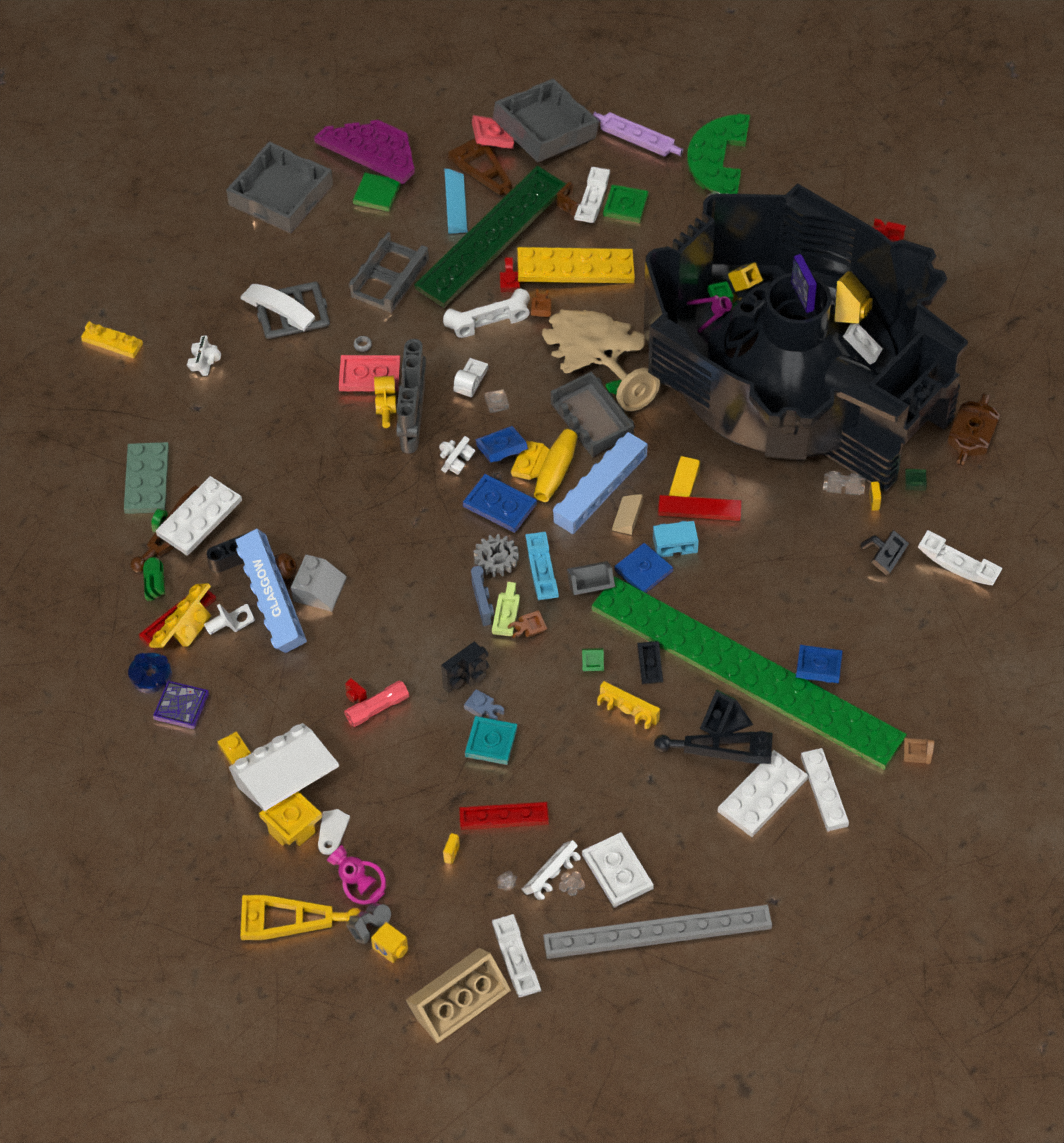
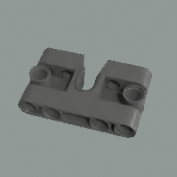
M410 339L404 345L402 386L399 387L397 403V437L400 438L401 450L407 454L414 453L418 449L425 392L426 356H423L422 342L418 339Z

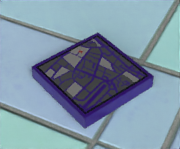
M799 254L794 256L791 283L806 313L814 310L817 283L803 256Z
M168 681L154 712V720L195 730L209 696V691Z

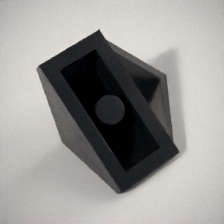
M716 690L700 729L709 734L734 733L754 724L735 698Z

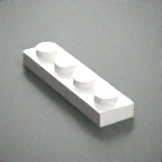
M820 748L801 753V759L826 830L831 831L848 827L849 821L823 749Z

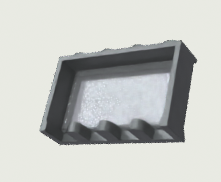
M592 371L551 391V405L568 427L578 435V440L592 458L598 453L615 446L617 440L620 437L623 438L628 432L634 435L635 424L633 420L625 415L623 408L614 401L613 395L606 391L599 377L596 378Z

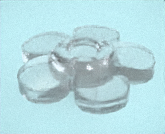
M573 872L571 876L569 873H563L561 875L563 882L559 884V888L563 892L568 890V894L574 896L578 890L584 889L585 882L580 880L581 874L578 872Z

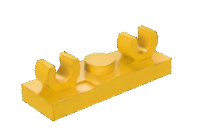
M90 321L85 326V331L81 336L83 342L131 358L136 356L143 345L142 340L135 336H129L126 333L105 328Z
M605 681L600 685L597 705L600 706L603 701L609 702L607 710H611L613 705H615L622 712L634 715L635 724L644 719L646 720L645 729H648L651 723L657 725L659 722L660 708Z

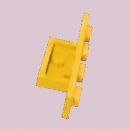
M209 583L195 584L190 588L187 597L179 602L176 611L165 620V625L161 630L154 634L153 640L149 644L151 648H163L172 636L183 647H188L205 626L204 623H207L212 616L199 602L211 587Z

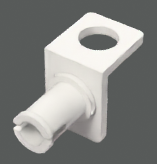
M218 604L217 607L220 615L204 623L210 635L225 626L237 632L254 622L255 618L248 604L241 606L231 613H228ZM246 612L248 615L247 619L243 622H238V615Z

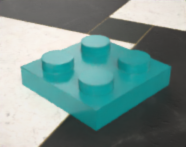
M475 716L465 750V757L508 765L517 732V724Z

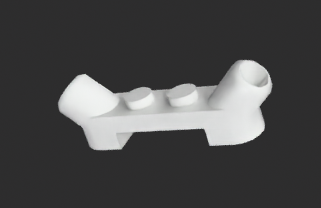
M516 289L510 299L501 302H495L463 313L454 309H448L444 314L443 323L445 327L454 329L459 338L475 335L474 328L509 318L511 324L528 317L530 312L527 305L530 302V296L526 290Z

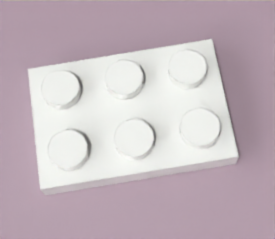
M622 832L582 850V856L614 908L654 888V884Z

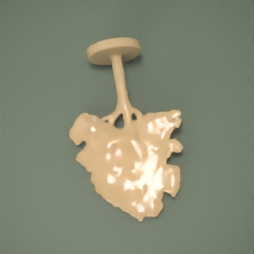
M561 309L559 313L550 316L549 323L552 324L553 329L544 328L542 336L549 345L560 344L559 350L552 351L551 355L557 358L565 356L564 363L560 364V369H563V373H571L573 370L588 366L592 362L606 365L622 380L617 389L616 398L618 404L626 411L640 410L655 398L659 390L660 380L648 373V368L636 369L627 374L618 365L616 360L624 351L641 350L646 338L643 333L635 331L632 335H628L627 333L631 328L630 324L613 321V318L605 313L595 311ZM612 350V357H607L604 351Z

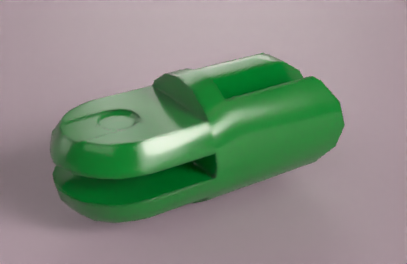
M151 557L146 560L143 566L144 595L147 601L155 600V598L165 594L163 562L156 557Z

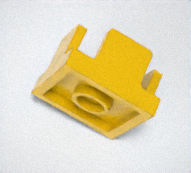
M297 791L268 810H262L259 813V817L267 824L269 834L282 846L286 843L290 845L294 841H296L298 846H301L315 834L314 825L322 818V813Z

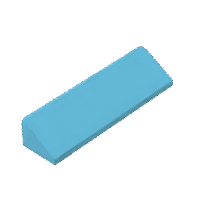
M445 169L448 234L467 233L464 174Z

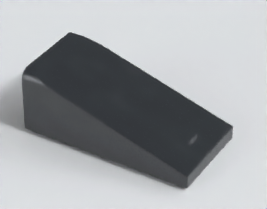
M659 641L637 643L642 685L663 683Z

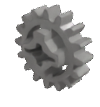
M497 534L496 538L489 535V540L487 541L482 538L481 544H476V550H474L475 565L482 567L485 570V575L492 572L493 577L497 573L504 576V571L511 573V567H516V561H519L518 547L514 546V541L508 542L507 536L500 539L499 534Z

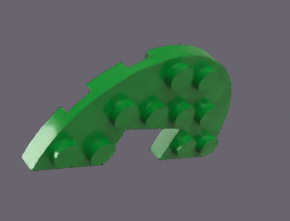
M735 114L717 118L701 127L692 137L688 146L687 165L689 172L695 178L694 181L703 190L707 189L714 194H738L741 169L726 168L723 165L727 145L746 146L750 121L749 114Z

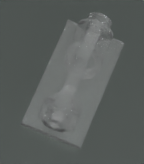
M830 471L829 474L825 473L824 480H828V482H824L823 490L841 493L842 486H846L845 494L857 496L864 494L865 486H861V484H865L866 478H862V475L849 474V476H844L836 471Z

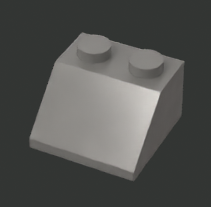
M306 554L291 586L293 601L332 612L347 577L327 560Z

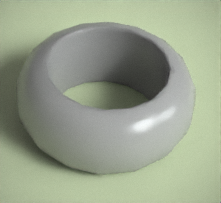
M359 336L354 341V347L359 352H366L372 346L371 339L367 336ZM360 342H367V343H368V344L365 345V346H359V345H358Z

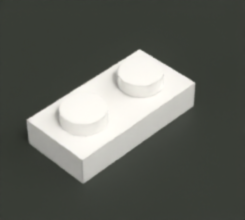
M851 323L843 337L869 364L874 363L880 355L882 348L858 323Z

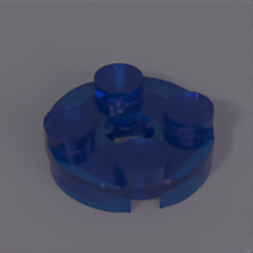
M139 653L134 657L129 666L128 676L131 684L138 691L155 693L162 686H166L167 682L171 680L172 671L166 656L157 653ZM153 670L155 674L151 673L152 676H147L146 671Z

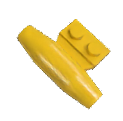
M564 429L550 449L542 443L526 441L528 449L519 453L511 470L512 476L528 480L538 477L534 497L541 502H548L562 483L572 461L578 435L573 430Z

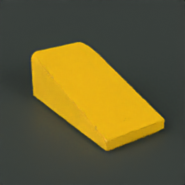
M684 456L680 457L669 496H691L700 470L699 460Z

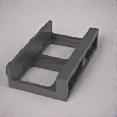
M388 232L384 238L380 239L377 248L370 253L366 263L361 265L356 277L351 279L349 283L351 297L392 313L428 263V247L421 245L418 251L392 242L391 233ZM388 252L410 259V262L401 273L384 268L379 264ZM373 278L391 286L383 299H377L360 292L368 279Z

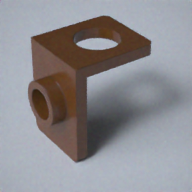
M570 181L557 193V206L564 212L575 216L579 204L570 199L573 195V182Z

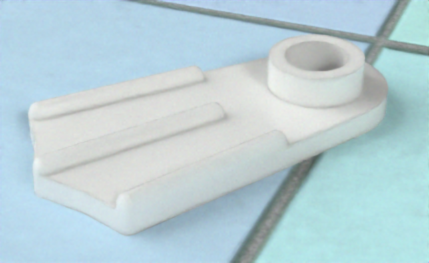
M339 809L323 811L318 849L321 853L331 855L339 847L350 820V815L343 813ZM326 845H331L332 847H331V848H326L325 846H326Z

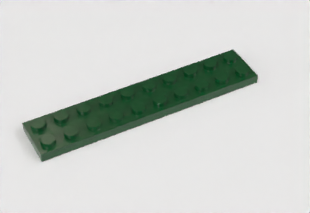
M536 166L414 284L415 289L445 308L557 198V193L566 183L541 167Z

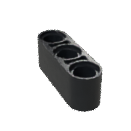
M245 534L212 546L207 550L206 554L211 571L219 573L244 563L243 559L236 552V548H238L236 539Z

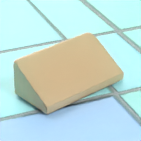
M643 495L623 496L612 527L613 531L632 535L643 503Z

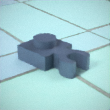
M477 689L464 704L465 710L478 717H484L486 714L489 716V719L498 720L494 713L504 714V708L501 705H493L494 699Z

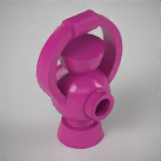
M343 845L339 846L328 857L327 862L334 866H339L338 873L343 881L345 894L351 901L360 905L377 903L385 894L386 877L383 870L373 862L362 861L354 856L347 857V852ZM365 866H371L380 875L381 888H378L369 897V900H359L351 894L348 884L357 883L358 891L361 896L364 895L377 881L374 877H367L365 875ZM353 867L354 871L350 873V869Z

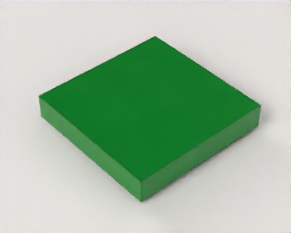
M364 173L353 198V204L389 212L401 183L392 178Z
M612 184L603 216L640 223L649 191Z

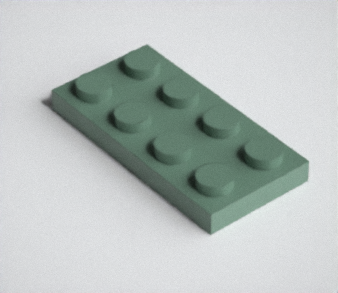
M168 442L128 444L124 497L125 514L155 513L157 509L166 511Z

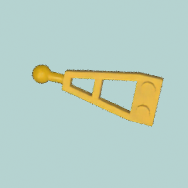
M242 895L240 936L241 940H266L332 927V921L348 922L350 916L356 915L362 910L351 908L348 912H333L331 906L267 895ZM265 905L296 910V924L264 929ZM303 912L325 915V919L303 922Z

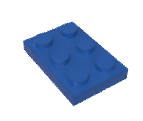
M484 474L463 501V507L514 533L537 505L536 499Z

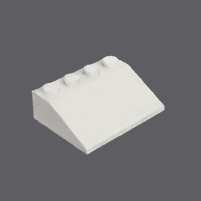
M302 723L292 727L290 731L282 736L275 737L265 746L256 748L248 756L236 760L233 765L229 766V769L237 787L263 811H266L339 767V764L314 732Z

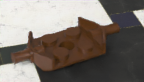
M986 393L982 394L981 400L978 402L970 400L964 402L959 408L947 441L951 447L960 453L957 459L959 465L960 462L961 465H965L967 456L987 454L989 443L1000 418L997 410L988 405L989 394L987 396ZM975 422L979 424V426L972 427L970 423Z

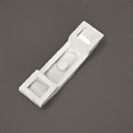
M591 167L587 179V187L581 205L579 204L575 220L595 222L605 196L610 170Z
M252 284L241 296L242 300L255 307L260 304L286 317L288 324L302 331H305L315 320V316L299 302L268 286Z
M927 530L918 548L930 559L952 573L968 580L986 585H994L1003 568L986 559H983L981 563L946 545V539Z
M514 914L492 920L501 954L518 997L540 992L541 988L528 959Z

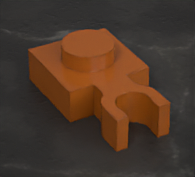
M536 289L535 298L532 297L531 316L550 317L551 298H548L549 290H546L545 294H539V289Z
M539 610L522 615L518 618L519 622H512L507 626L508 629L512 627L517 629L512 638L519 637L523 632L528 638L547 630Z

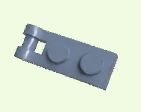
M474 566L471 569L472 587L483 626L491 625V616H494L492 603L488 604L487 599H490L488 587L483 586V568Z

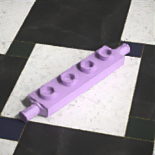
M597 112L593 113V116L601 122L600 129L665 157L670 152L679 156L683 153V148L675 146V140L612 113L604 116Z

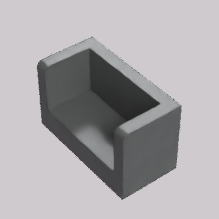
M608 561L567 569L569 587L574 595L615 587L612 566Z

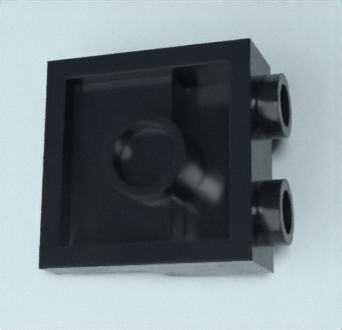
M474 641L441 665L443 688L449 693L454 689L460 688L464 682L470 687L475 683L481 682L487 675L486 670L490 668L486 661V658L489 657L488 651Z

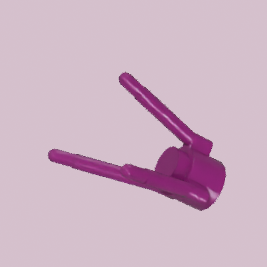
M715 295L711 298L687 302V305L713 302L711 310L715 315L698 329L699 333L717 318L731 310L732 303L728 297L722 296L719 298Z

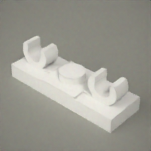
M573 840L564 843L522 888V891L526 895L534 893L538 900H543L545 896L541 893V889L544 888L547 892L553 890L550 884L544 882L548 878H555L560 873L562 864L566 869L573 868L574 866L569 861L570 857L575 861L581 859L577 852H573L578 845Z

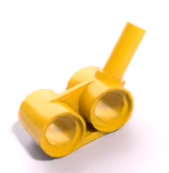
M394 376L374 377L375 395H377L375 397L376 415H382V426L388 428L390 427V415L396 414Z

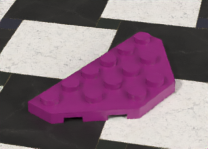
M371 120L370 124L360 125L359 122L344 124V127L341 128L327 126L314 137L315 143L402 184L415 174L407 133L382 121Z

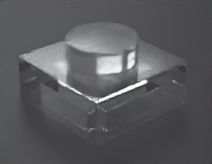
M504 389L484 393L490 413L509 409Z

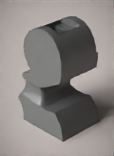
M372 903L367 907L366 912L360 911L358 914L350 916L349 921L345 925L356 942L366 944L370 938L366 924L382 927L385 922H389L391 910L387 905Z

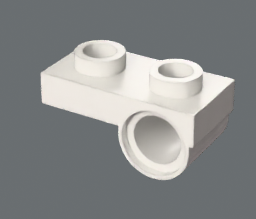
M470 358L464 369L459 370L455 376L454 392L472 397L488 370V364Z

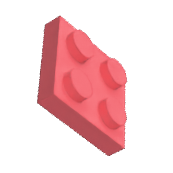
M473 115L472 126L477 144L513 148L514 139L493 118Z

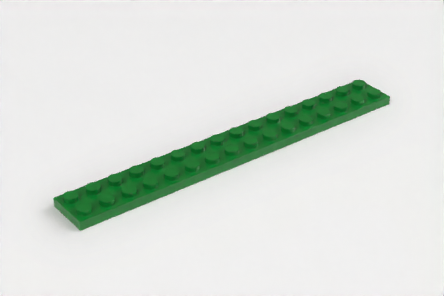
M615 576V587L604 589L592 604V611L649 642L659 641L660 648L883 770L886 769L904 743V738L907 737L906 733L808 680L796 678L795 673Z

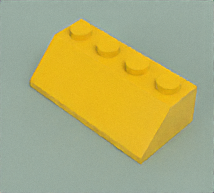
M847 271L837 281L834 322L860 323L872 310L873 299L869 298V291L852 272Z

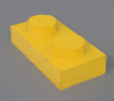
M237 731L218 741V746L231 765L236 760L251 754Z

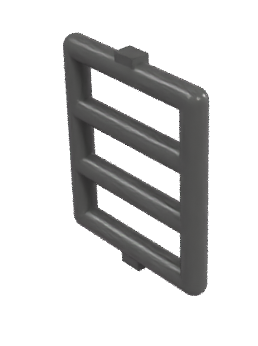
M318 282L277 289L286 295L294 294L295 300L304 307L305 304L301 292L313 290L321 320L312 322L305 331L330 325L326 310V299L322 297ZM260 304L257 306L258 321L262 323L267 339L305 332L290 326L287 318L280 315L283 328L271 330L265 307Z

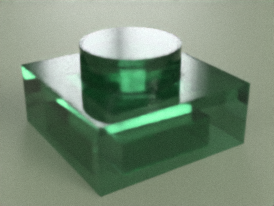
M905 469V490L926 491V469Z

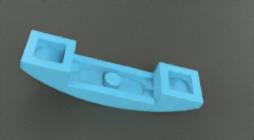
M546 532L525 534L537 599L558 598L559 593L551 564Z

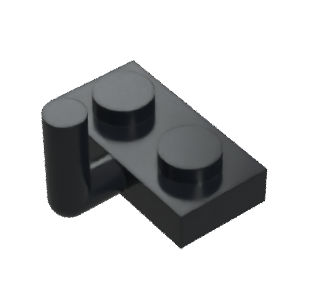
M893 530L888 534L884 542L878 536L873 535L861 542L860 546L864 550L872 545L879 548L871 563L885 575H888L909 543Z

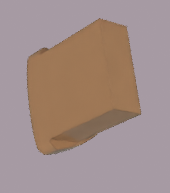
M904 738L903 762L931 764L934 739Z

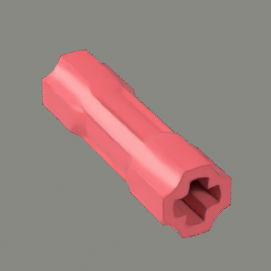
M399 680L362 703H357L344 710L345 716L350 725L356 727L391 705H396L409 698V692L404 683Z

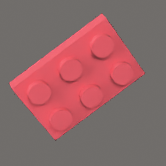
M341 355L339 391H375L374 377L394 376L395 392H399L400 355Z

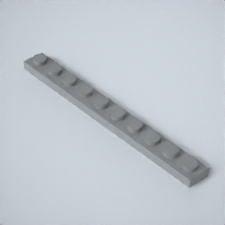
M768 905L543 934L546 958L550 959L772 929V922Z

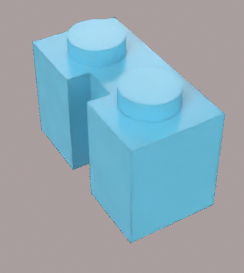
M681 521L679 523L653 526V542L655 551L659 556L669 557L677 552H681V555L698 553V536L694 521Z

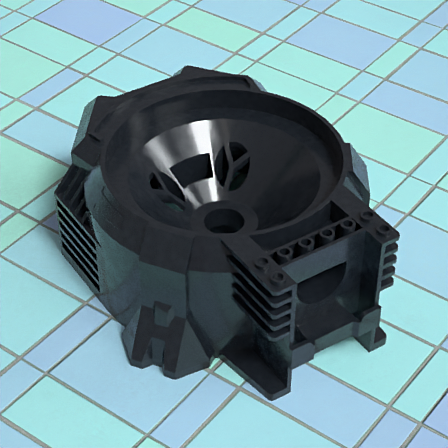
M798 183L786 195L712 194L703 202L702 220L696 218L694 226L691 224L688 226L687 234L681 232L679 240L676 238L673 240L672 248L669 246L651 250L646 256L643 331L649 347L648 373L658 378L660 383L683 394L694 412L707 425L726 439L750 450L763 453L765 458L806 461V457L824 454L868 483L878 482L880 490L883 492H887L897 481L902 448L923 424L929 420L945 430L954 420L955 406L957 405L958 391L960 390V374L957 373L959 357L968 347V340L927 309L946 286L948 280L944 271L933 267L936 262V254L932 248L906 240L892 242L872 226ZM799 254L803 256L817 283L814 310L806 313L791 283L794 256ZM756 263L763 281L748 289L735 292L728 273L741 266ZM847 271L852 272L869 291V298L873 299L872 310L858 323L882 348L877 360L872 364H869L843 337L851 323L834 322L837 281ZM728 282L734 296L733 301H731V310L717 318L699 333L698 329L715 315L711 310L713 302L687 305V302L711 298L708 292V285ZM799 315L807 319L794 320L786 318V316ZM753 329L743 339L732 341L739 334ZM759 333L751 349L739 356L743 345ZM737 347L733 358L727 356L726 349Z

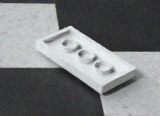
M210 476L156 530V534L188 556L242 501V498L239 494Z
M773 750L771 764H760L718 807V812L753 837L807 781L808 775Z

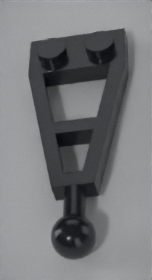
M757 731L685 736V740L670 739L666 735H659L654 740V746L660 752H666L670 748L684 749V753L745 763L771 764L773 733ZM750 743L749 752L719 747L720 744Z

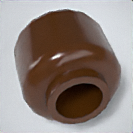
M287 553L275 555L276 565L283 580L286 581L293 578L297 568L295 559Z

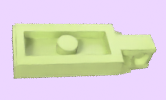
M508 582L506 593L501 592L498 596L492 634L512 636L514 634L515 628L508 629L507 627L510 623L516 622L520 603V595L516 594V583Z

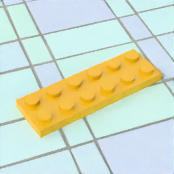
M517 247L518 282L634 283L633 249Z

